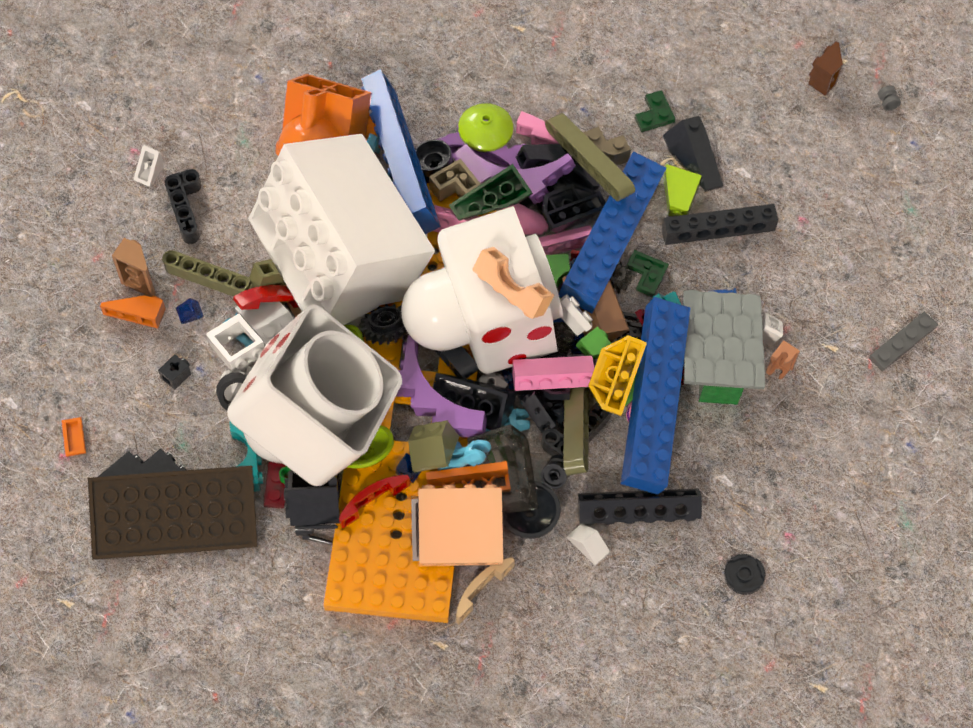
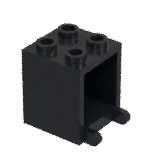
M289 470L288 478H285L284 500H286L287 505L285 507L286 518H290V526L339 523L340 490L338 474L325 484L314 486L294 471Z

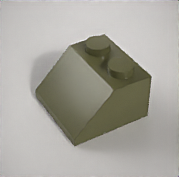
M448 420L413 427L408 444L412 470L414 472L449 466L459 435Z

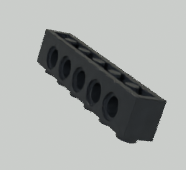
M775 204L663 218L662 234L665 245L772 232L776 230L779 219Z
M699 488L663 490L659 494L647 491L578 493V518L580 524L588 526L595 523L612 525L615 522L633 524L639 521L646 523L663 520L666 522H674L676 520L695 521L696 519H702V496ZM684 504L682 508H676L677 505ZM658 505H664L662 509H655ZM637 506H644L641 510H635ZM598 507L604 508L600 512L594 511ZM617 507H624L621 511L615 510Z

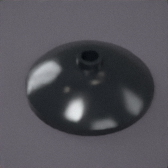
M531 480L521 481L510 487L511 491L503 494L502 523L512 534L525 539H535L548 534L556 526L560 517V502L555 492L545 484ZM530 512L533 514V516L528 517L526 516V514Z

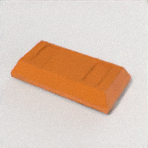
M82 417L61 420L66 457L85 454Z

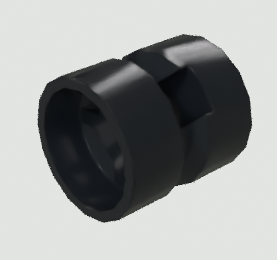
M564 455L552 456L542 469L541 480L549 488L557 489L562 487L569 477L564 469Z

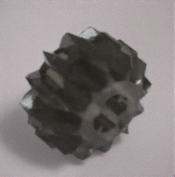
M622 262L617 264L610 278L612 287L618 294L621 292V289L626 291L632 282V273L628 271V265L622 266Z
M564 322L553 323L558 351L555 353L568 354L569 349H572V343L575 342L573 340L575 333Z

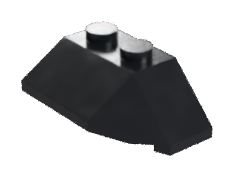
M570 184L543 196L542 215L551 231L558 233L581 224L599 214L606 201L598 190Z

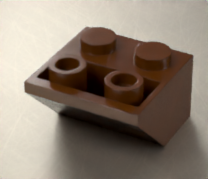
M836 41L832 46L828 45L823 55L815 58L812 63L813 69L809 73L810 80L808 84L824 96L836 86L843 65L839 42Z

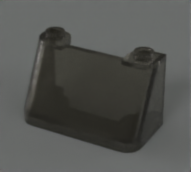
M509 424L467 438L468 444L476 440H485L491 444L490 451L485 453V461L479 465L507 461L511 491L502 492V514L537 509L538 499L531 454L525 434ZM505 477L496 478L492 484L497 485V487L506 486ZM480 480V487L484 488L486 483Z

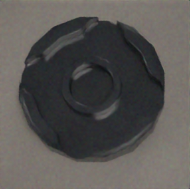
M738 554L732 557L724 570V579L728 587L735 593L742 595L757 592L762 587L766 576L765 568L761 561L748 554Z

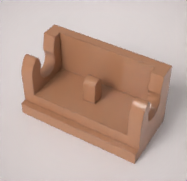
M783 340L772 354L766 373L772 375L776 369H780L782 373L779 379H783L790 370L794 369L800 350Z

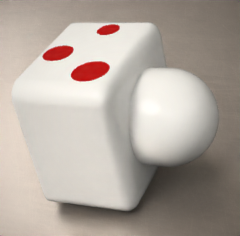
M512 206L442 229L438 234V245L444 268L429 272L416 279L407 289L402 301V320L408 334L420 345L438 351L451 350L469 344L478 369L484 374H491L512 367L513 360L537 359L558 352L553 320L563 317L556 284L538 236L532 234L525 237L514 207ZM495 247L509 258V273L517 285L526 288L527 286L540 283L554 294L543 316L534 319L527 317L520 308L512 305L505 296L496 292L489 283L481 280L472 271L483 249Z
M310 305L267 343L229 405L227 414L230 422L244 433L247 443L257 455L271 462L283 463L309 484L321 486L367 452L401 387L402 377L392 364L319 306Z

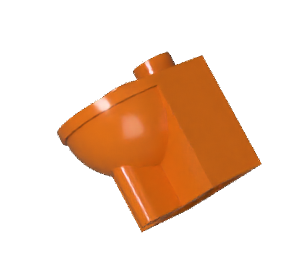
M309 74L288 80L283 128L279 141L276 143V154L279 156L283 145L288 143L363 134L366 139L371 92Z

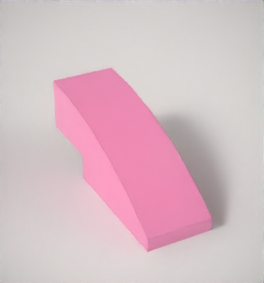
M521 111L516 123V133L531 137L532 145L559 144L548 133L543 120Z

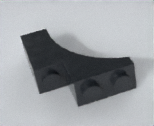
M561 144L522 145L516 155V160L521 169H529L554 162L566 155ZM572 158L576 166L570 173L564 174L560 178L570 184L598 190L600 187L599 183Z
M160 448L145 462L137 454L133 455L128 451L98 477L183 471L186 469L182 465L178 466L175 463V458L169 452L165 453Z

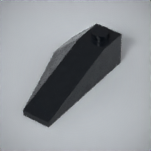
M700 116L684 119L663 134V139L669 152L678 158L683 168L686 167L688 171L702 175L700 186L705 192L723 187L709 138Z
M438 372L435 375L433 389L450 402L468 409L485 411L487 419L486 429L496 432L502 431L512 413L517 393L515 390Z

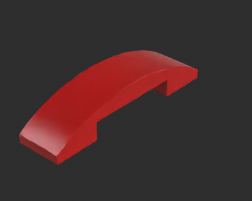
M265 285L251 288L235 295L233 298L241 310L259 309L260 302L287 301L293 308H300L289 288L282 285Z
M408 475L392 476L364 488L343 509L339 517L340 527L343 529L359 519L358 510L388 490L395 496L409 487L410 477Z

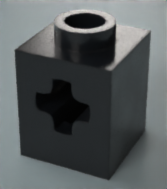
M175 354L158 369L160 378L174 390L191 375L189 362Z

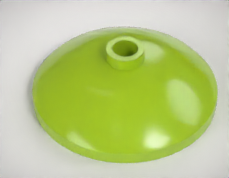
M481 103L471 106L459 119L458 132L460 138L465 144L476 151L490 152L504 147L513 135L514 125L511 116L505 109L495 104Z
M380 425L367 452L347 467L355 469L366 468L382 461L393 448L394 437L392 432L387 427Z

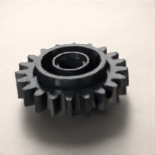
M385 304L384 307L379 306L376 310L371 311V314H365V318L361 319L360 329L366 341L371 340L372 344L378 341L379 345L383 343L389 345L393 341L397 343L398 339L404 340V335L409 334L402 320V305L396 307L395 304L392 306Z

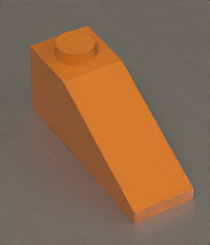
M146 295L101 302L100 305L103 315L157 329L166 310L161 298Z

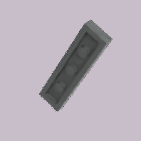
M924 311L869 356V359L883 372L937 328L938 323Z

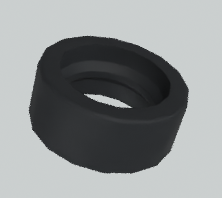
M232 372L219 380L216 386V394L220 405L228 411V407L231 404V401H228L224 396L225 389L234 383L243 384L247 375L240 372Z

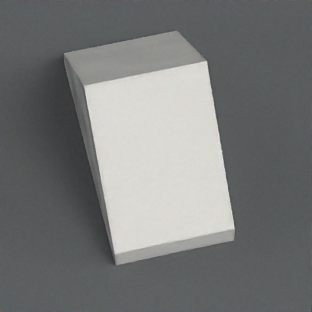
M143 145L133 180L149 187L152 186L164 168L161 152Z
M765 313L762 319L763 343L771 347L783 335V322Z
M580 524L567 536V539L595 566L610 553L598 531L584 524Z

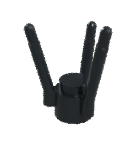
M338 525L295 526L296 536H302L303 540H313L333 545V541L310 534L314 533V529H337Z

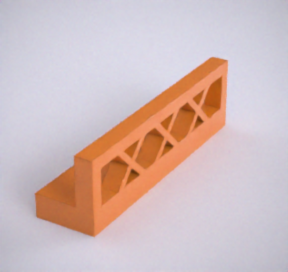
M507 461L476 465L475 467L468 466L426 472L428 485L442 487L457 483L473 485L478 480L483 481L486 485H494L492 482L496 478L505 477L506 486L497 488H502V492L511 491Z

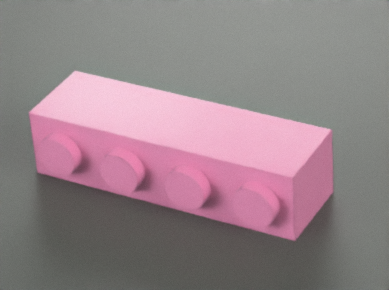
M592 356L513 360L512 375L515 391L589 387L588 385L594 371Z

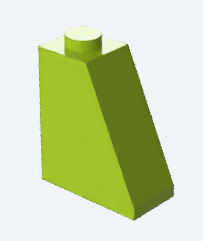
M666 164L663 179L668 215L672 217L688 215L702 175Z

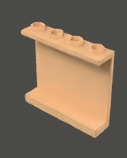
M433 485L422 486L423 489H418L419 566L503 564L502 488H497V485H485L484 488H476V485H464V488H456L455 485H445L443 489H435Z

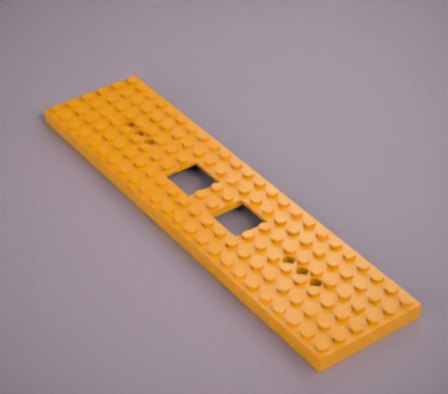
M429 189L433 204L436 206L451 209L449 204L459 199V196L454 193L440 202ZM497 210L492 211V212H488V213H485V214H481V215H478V216H484V215H487V214H491V213L497 212ZM431 231L427 233V238L433 248L439 249V232ZM440 249L439 253L433 254L421 276L432 272L427 269L429 265H436V270L444 268ZM402 301L389 303L387 305L392 306L393 304H395L396 307H399L400 305H402ZM364 337V343L397 370H400L402 339H398L397 343L393 341L389 345L386 343L379 345L378 341L372 344L371 340L366 341ZM467 344L462 346L467 351V353L474 359L470 345ZM439 358L438 373L456 376L445 362ZM421 370L424 378L433 388L437 372ZM478 371L467 379L477 381ZM395 396L381 425L390 430L394 403L411 405V397ZM459 437L458 442H460L462 447H466L470 443V437ZM394 440L390 453L373 466L360 469L346 467L344 469L339 498L340 515L355 495L379 480L397 475H408L410 477V486L400 492L407 495L404 501H398L396 495L393 496L388 490L358 510L359 519L343 529L340 527V523L336 524L338 528L334 532L324 598V610L448 623L455 566H419V561H413L411 496H418V489H423L422 486L428 485L426 472L438 471V469L414 472L412 470L409 444L406 441ZM462 483L455 484L456 488H464ZM435 486V489H443V487ZM396 512H402L405 516L401 520H396L393 515ZM393 531H400L402 533L399 539H393L390 535Z

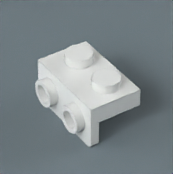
M566 294L560 299L563 317L561 318L577 336L584 330L587 332L592 328L591 321L593 319L586 311L582 312L578 307L580 304L573 296L570 298Z

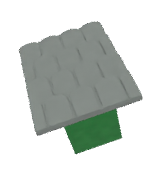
M684 290L683 306L690 307L684 355V384L699 385L698 402L738 405L744 388L764 390L765 365L761 296L755 294L744 295L718 293L715 291Z

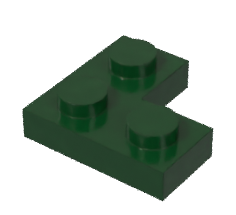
M662 90L646 94L645 101L649 110L635 114L634 118L641 133L675 123L676 119Z
M637 250L633 251L626 265L627 269L642 275L636 291L650 297L655 296L669 267L668 263Z

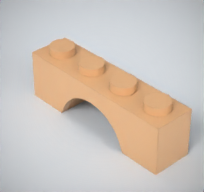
M495 247L483 249L472 271L481 280L489 283L496 292L505 296L512 305L520 308L527 317L534 319L543 316L554 294L540 283L527 286L526 288L517 285L509 273V258Z

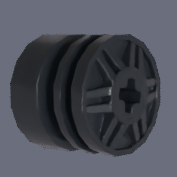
M427 140L415 148L426 183H429V176L454 162L449 145L442 140Z

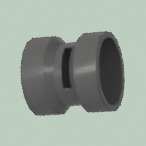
M893 85L885 86L877 93L879 99L883 101L882 105L886 111L896 109L901 104V100L896 95L897 92Z

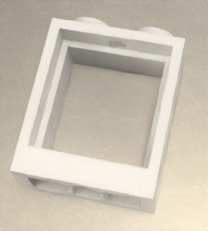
M237 314L206 334L210 346L232 372L243 370L246 366L255 362L265 348L263 341L240 314ZM245 332L254 343L235 355L230 356L223 348V345Z

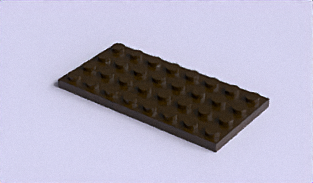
M252 465L88 478L92 560L258 547Z

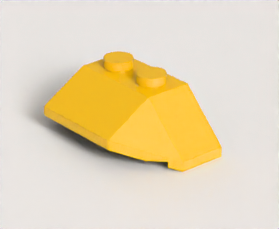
M628 335L601 349L588 385L601 409L619 416L622 415L647 342Z

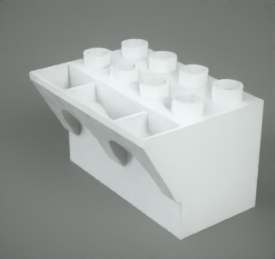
M363 134L284 144L277 160L271 165V172L264 187L260 189L256 204L248 218L280 275L284 278L283 280L301 311L310 305L319 306L342 325L377 309L379 305L403 301L407 289L421 276L435 252V249Z

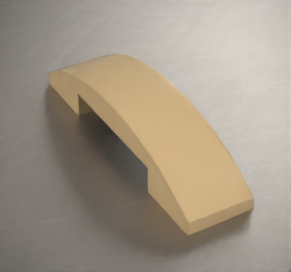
M514 558L504 559L502 565L489 566L470 583L459 602L456 623L460 625L473 611L471 600L494 576L501 581L514 568Z

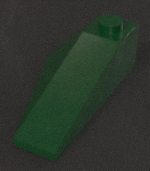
M512 164L449 204V207L460 221L516 205L533 193Z

